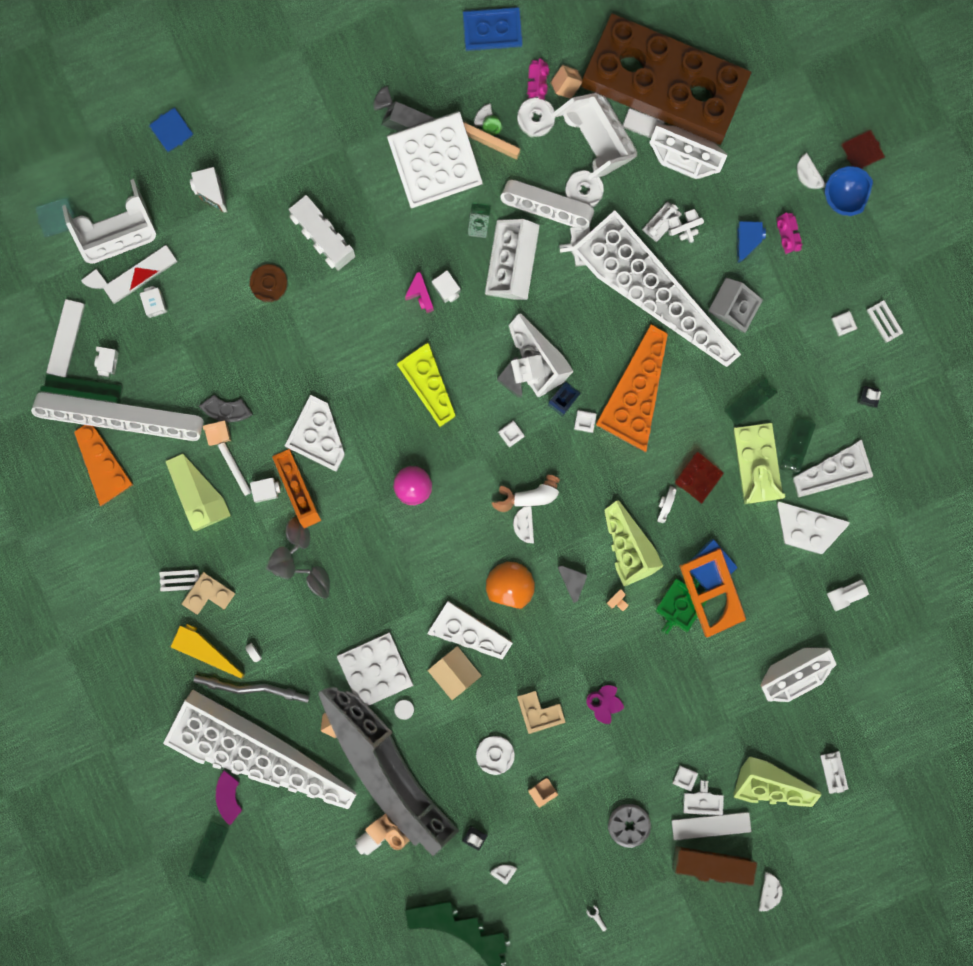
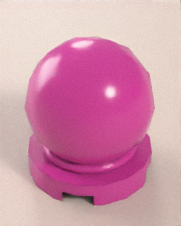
M408 466L402 468L396 474L393 488L401 502L416 506L429 498L432 492V482L424 469L418 466Z

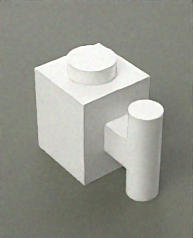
M541 354L511 361L516 384L526 381L528 385L539 383V378L546 377Z

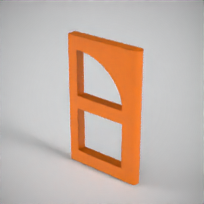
M717 548L712 552L680 565L705 637H710L746 620L721 548ZM714 560L723 584L697 594L689 571ZM726 592V608L720 619L709 627L701 603Z

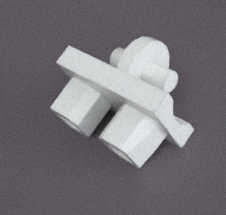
M695 209L684 213L687 223L681 224L678 216L668 219L670 230L667 231L669 236L684 231V234L679 235L680 240L687 239L689 243L694 242L693 236L699 233L697 228L694 230H690V228L704 223L703 218H699Z

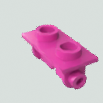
M539 59V61L534 60L529 65V79H535V81L528 82L527 95H529V99L536 98L537 96L545 101V95L548 90L546 78L549 74V67L542 59Z
M785 213L777 217V227L780 231L785 254L792 251H801L803 244L800 233L793 234V231L798 230L796 216H793V213Z

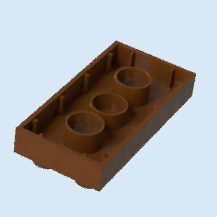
M612 13L584 74L581 87L721 145L752 72ZM627 57L635 58L641 63L642 68L636 72L627 71L621 66L620 60ZM697 86L704 87L709 90L712 98L705 102L699 101L692 96L691 88Z

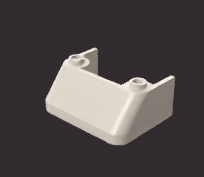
M597 93L574 97L552 113L553 117L564 115L565 122L569 126H579L597 158L593 160L594 172L588 176L589 180L604 176L637 156L636 148L606 97Z
M134 179L130 180L134 196L128 198L125 203L127 212L92 225L90 219L85 216L72 219L66 205L62 206L66 225L86 262L97 263L150 243L155 239L154 226Z

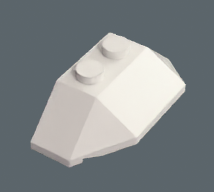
M657 125L650 140V144L661 165L695 179L719 173L728 155L714 142L676 126Z
M803 648L771 665L761 683L766 699L768 701L789 702L821 685L831 669L836 665L830 649Z

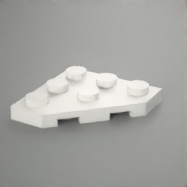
M310 395L285 447L337 472L345 453L329 405Z

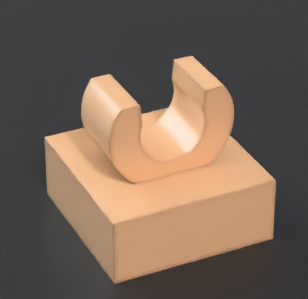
M621 589L606 603L611 609L617 605L622 611L629 606L622 600L626 594Z

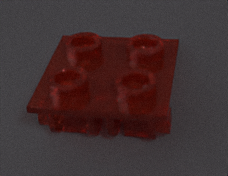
M697 451L692 456L693 458L690 462L686 464L679 477L676 478L675 485L684 489L702 504L724 473Z

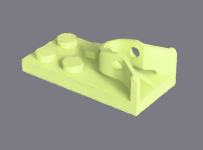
M772 423L734 428L744 504L785 498V494H782Z

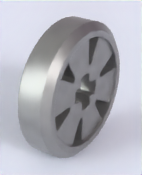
M624 804L617 807L611 813L608 820V830L612 839L617 844L623 847H636L648 838L651 831V822L648 814L641 807L634 804ZM626 821H628L629 823H630L631 821L634 822V824H633L634 829H633V830H631V829L625 830V829H624V828L626 827V825H625V822H626Z

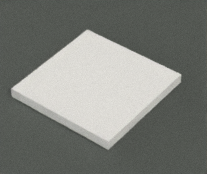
M460 111L387 135L411 208L483 184Z

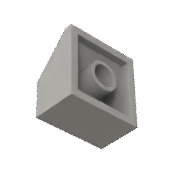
M726 278L709 312L724 323L745 333L763 300L742 282Z

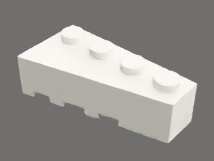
M307 195L289 208L291 213L290 219L295 225L298 223L301 225L303 235L315 242L314 248L319 254L322 252L327 257L325 261L331 268L335 267L339 271L356 257L350 245L347 246L344 238L340 233L335 232L332 224L326 218L324 219L321 211Z

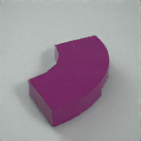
M224 770L216 786V804L223 819L231 825L243 810L236 799V789L240 782Z

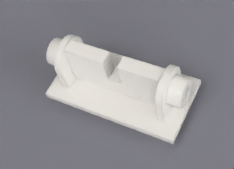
M667 202L643 228V231L657 242L669 229L668 219L674 216L680 217L682 214L677 210L678 207L676 205H671Z
M840 752L821 755L829 794L848 790Z

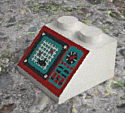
M214 167L192 172L193 179H190V184L195 195L198 194L203 201L224 213L228 212L219 175Z

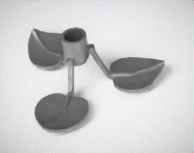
M294 516L286 525V536L295 545L294 548L290 551L285 547L277 548L272 553L266 569L284 579L292 578L294 573H307L306 582L308 587L316 595L326 599L329 596L330 581L326 571L319 566L313 567L312 570L295 569L293 559H291V554L299 547L306 549L310 543L308 528H303L298 517Z

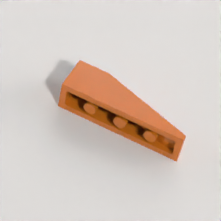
M290 449L272 456L303 528L320 522L321 518Z

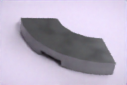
M213 395L199 406L207 415L219 421L238 422L252 416V413L241 399L235 402H224Z

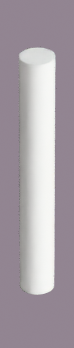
M225 442L219 444L218 447L245 496L249 495L252 492Z

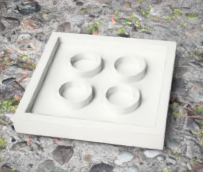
M390 633L337 656L353 694L360 698L367 706L413 686Z

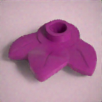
M611 685L603 686L598 692H592L587 696V706L594 711L595 718L601 723L611 724V714L624 709L621 700L615 697L617 687ZM595 697L599 699V704L597 705L592 703Z

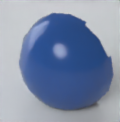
M847 166L838 169L830 176L826 183L825 195L827 203L835 212L841 215L853 216L862 213L872 191V178L866 171L858 167Z

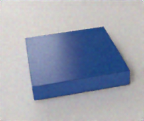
M711 539L691 560L721 547L714 539ZM722 550L731 575L738 567ZM714 560L690 570L706 591L722 584Z

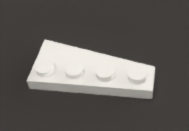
M862 440L794 477L793 482L798 497L872 478L873 474Z
M450 601L446 603L427 633L500 659L504 658L513 644L512 641Z

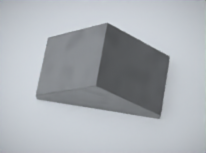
M510 362L497 378V381L519 398L522 397L521 383L516 384Z
M564 566L558 567L573 603L577 602L587 575Z

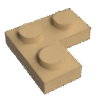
M202 572L181 604L197 615L208 599L225 610L235 593Z
M536 691L517 696L528 734L566 723L560 704L541 709Z

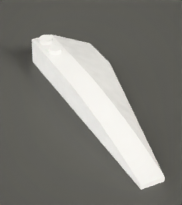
M616 211L612 212L572 248L597 278L727 367L741 355Z
M194 690L191 691L163 743L196 762L204 764L207 761L212 763L215 768L232 770L231 773L237 775L242 773L248 775V778L276 787L283 786L288 788V791L295 793L296 791L306 793L311 798L319 797L324 799V802L346 809L350 807L357 794L334 775L295 748Z

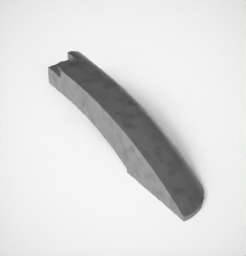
M335 687L321 690L319 696L333 731L352 767L367 790L391 821L414 846L420 842L434 856L459 830L419 786L399 754L391 737L392 731L360 698L351 692L338 691V688Z

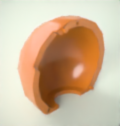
M505 562L497 565L490 571L486 580L488 598L495 603L521 609L531 601L534 595L535 582L531 572L517 562Z

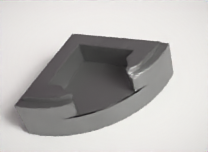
M384 87L377 94L374 100L375 111L392 105L388 87Z

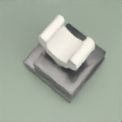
M862 386L858 404L877 408L881 391L872 387Z
M470 826L462 841L479 851L488 835Z

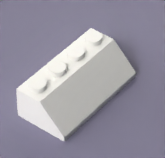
M525 219L497 220L485 290L486 295L508 299H528L540 225Z

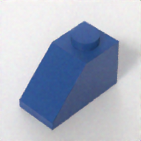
M763 222L738 223L737 263H741L761 244L762 239H765L766 228H762Z

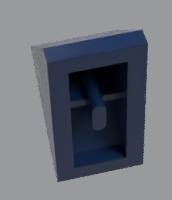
M565 382L549 401L548 406L563 417L581 393Z

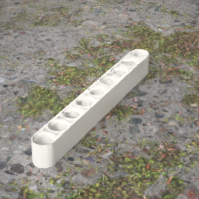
M38 393L31 410L34 416L44 419L196 441L200 438L204 423L203 419L196 415L50 393Z

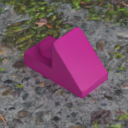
M419 272L416 274L405 299L409 300L421 296V298H418L421 309L425 308L426 313L434 311L422 275Z

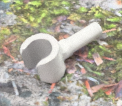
M593 906L597 911L594 916L590 915L587 910L588 916L595 919L602 931L607 930L598 915V908Z

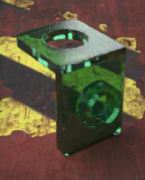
M472 203L468 229L469 236L487 237L490 205ZM477 208H482V209H485L486 211H478V210H476V209H477Z

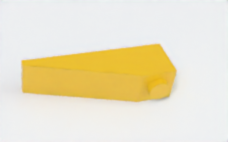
M188 624L185 627H179L171 648L234 676L244 678L245 674L206 638L196 632L197 628Z

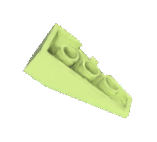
M184 454L165 461L184 511L194 531L203 529L231 516L224 498Z
M615 501L606 508L605 516L608 531L612 534L614 545H611L612 551H615L617 558L615 567L623 585H630L662 568L663 564L656 549L620 501Z

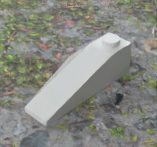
M518 314L509 324V329L522 358L541 354L546 377L539 378V383L530 384L537 397H541L562 384L573 373V370L564 356L522 314Z

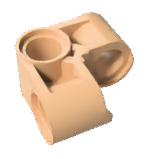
M386 813L365 829L377 845L386 839L395 850L402 849L410 841Z

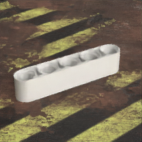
M516 180L507 181L501 194V200L504 204L578 229L588 228L594 214V209L588 204Z

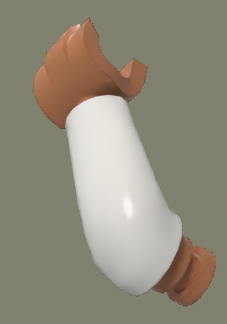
M547 475V481H544V484L539 485L538 488L516 492L515 495L512 494L510 489L500 486V494L506 495L508 498L503 502L494 501L491 504L494 509L500 512L509 511L513 504L515 506L549 504L559 494L556 483H559L560 479L553 475Z

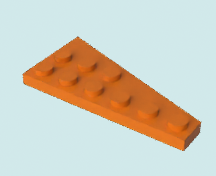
M653 325L649 327L596 423V426L644 452H647L668 335Z

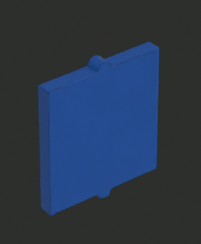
M175 108L164 115H160V118L149 125L167 152H170L178 145L182 146L184 141L193 136V133Z

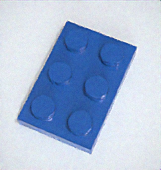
M519 8L463 12L466 51L522 47Z

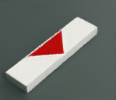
M165 245L104 286L103 289L115 304L175 264L177 260Z

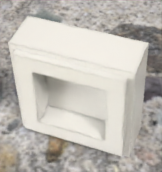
M850 311L831 319L838 336L857 329Z
M578 410L574 430L593 433L596 413Z
M514 421L498 432L509 448L525 437Z
M679 766L672 784L691 791L698 773Z

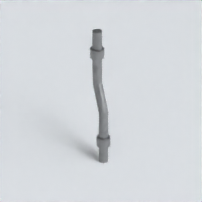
M195 675L193 681L206 685L210 689L216 690L217 688L235 694L265 691L283 696L286 700L293 701L294 699L308 703L310 697L297 693L294 689L287 688L286 690L268 684L239 687L221 682L217 678H206Z

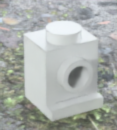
M96 347V351L99 352V356L95 358L97 375L109 377V374L115 375L119 352L115 349Z

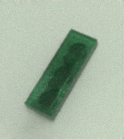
M213 821L210 822L188 873L189 877L202 883L207 882L229 828Z

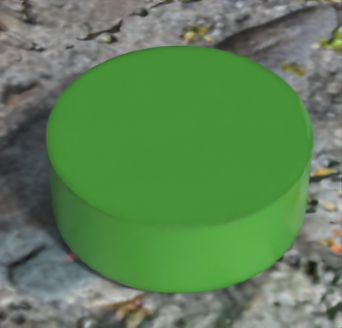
M487 116L483 120L484 132L493 136L501 131L502 124L497 116Z

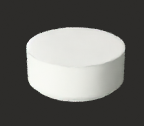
M252 643L246 646L245 649L254 662L262 659Z
M401 700L395 706V714L400 719H409L414 713V706L408 700Z

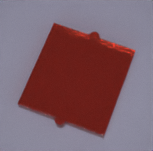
M871 130L841 144L847 156L846 160H849L852 167L863 169L885 158L879 146L880 142L876 140Z

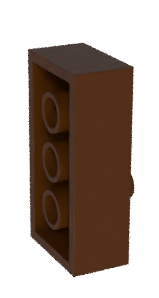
M676 846L672 870L677 874L695 876L698 881L709 882V879H713L720 883L731 882L754 886L757 862L751 858Z

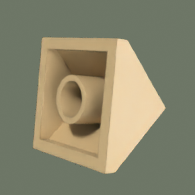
M458 646L428 670L451 700L481 677V674Z

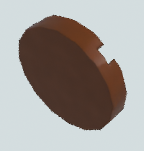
M265 264L253 271L249 285L257 299L271 303L278 301L284 296L288 281L281 268Z

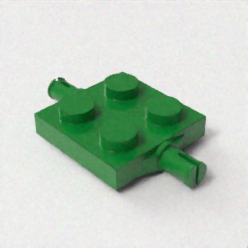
M694 578L693 583L697 589L700 583ZM675 579L655 610L656 613L663 616L667 621L661 629L667 635L673 625L688 632L698 617L687 585ZM707 601L701 603L702 608L705 606Z

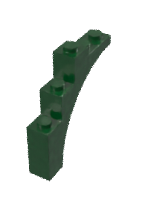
M451 900L405 908L408 930L430 929L453 935L473 948L487 966H506L505 958L500 956V954L507 953V947H510L509 935H505L504 930L481 934L484 931L482 920H478V915L455 919L454 916H458L456 904L452 905Z

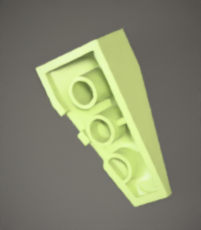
M749 757L742 766L734 791V798L751 803L765 800L769 801L770 804H776V801L787 802L789 805L812 807L821 796V792L778 767L753 757Z

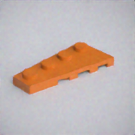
M84 425L74 432L100 506H103L133 486L94 426Z

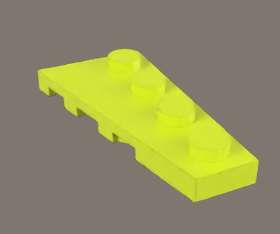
M428 343L397 363V366L439 427L456 417Z

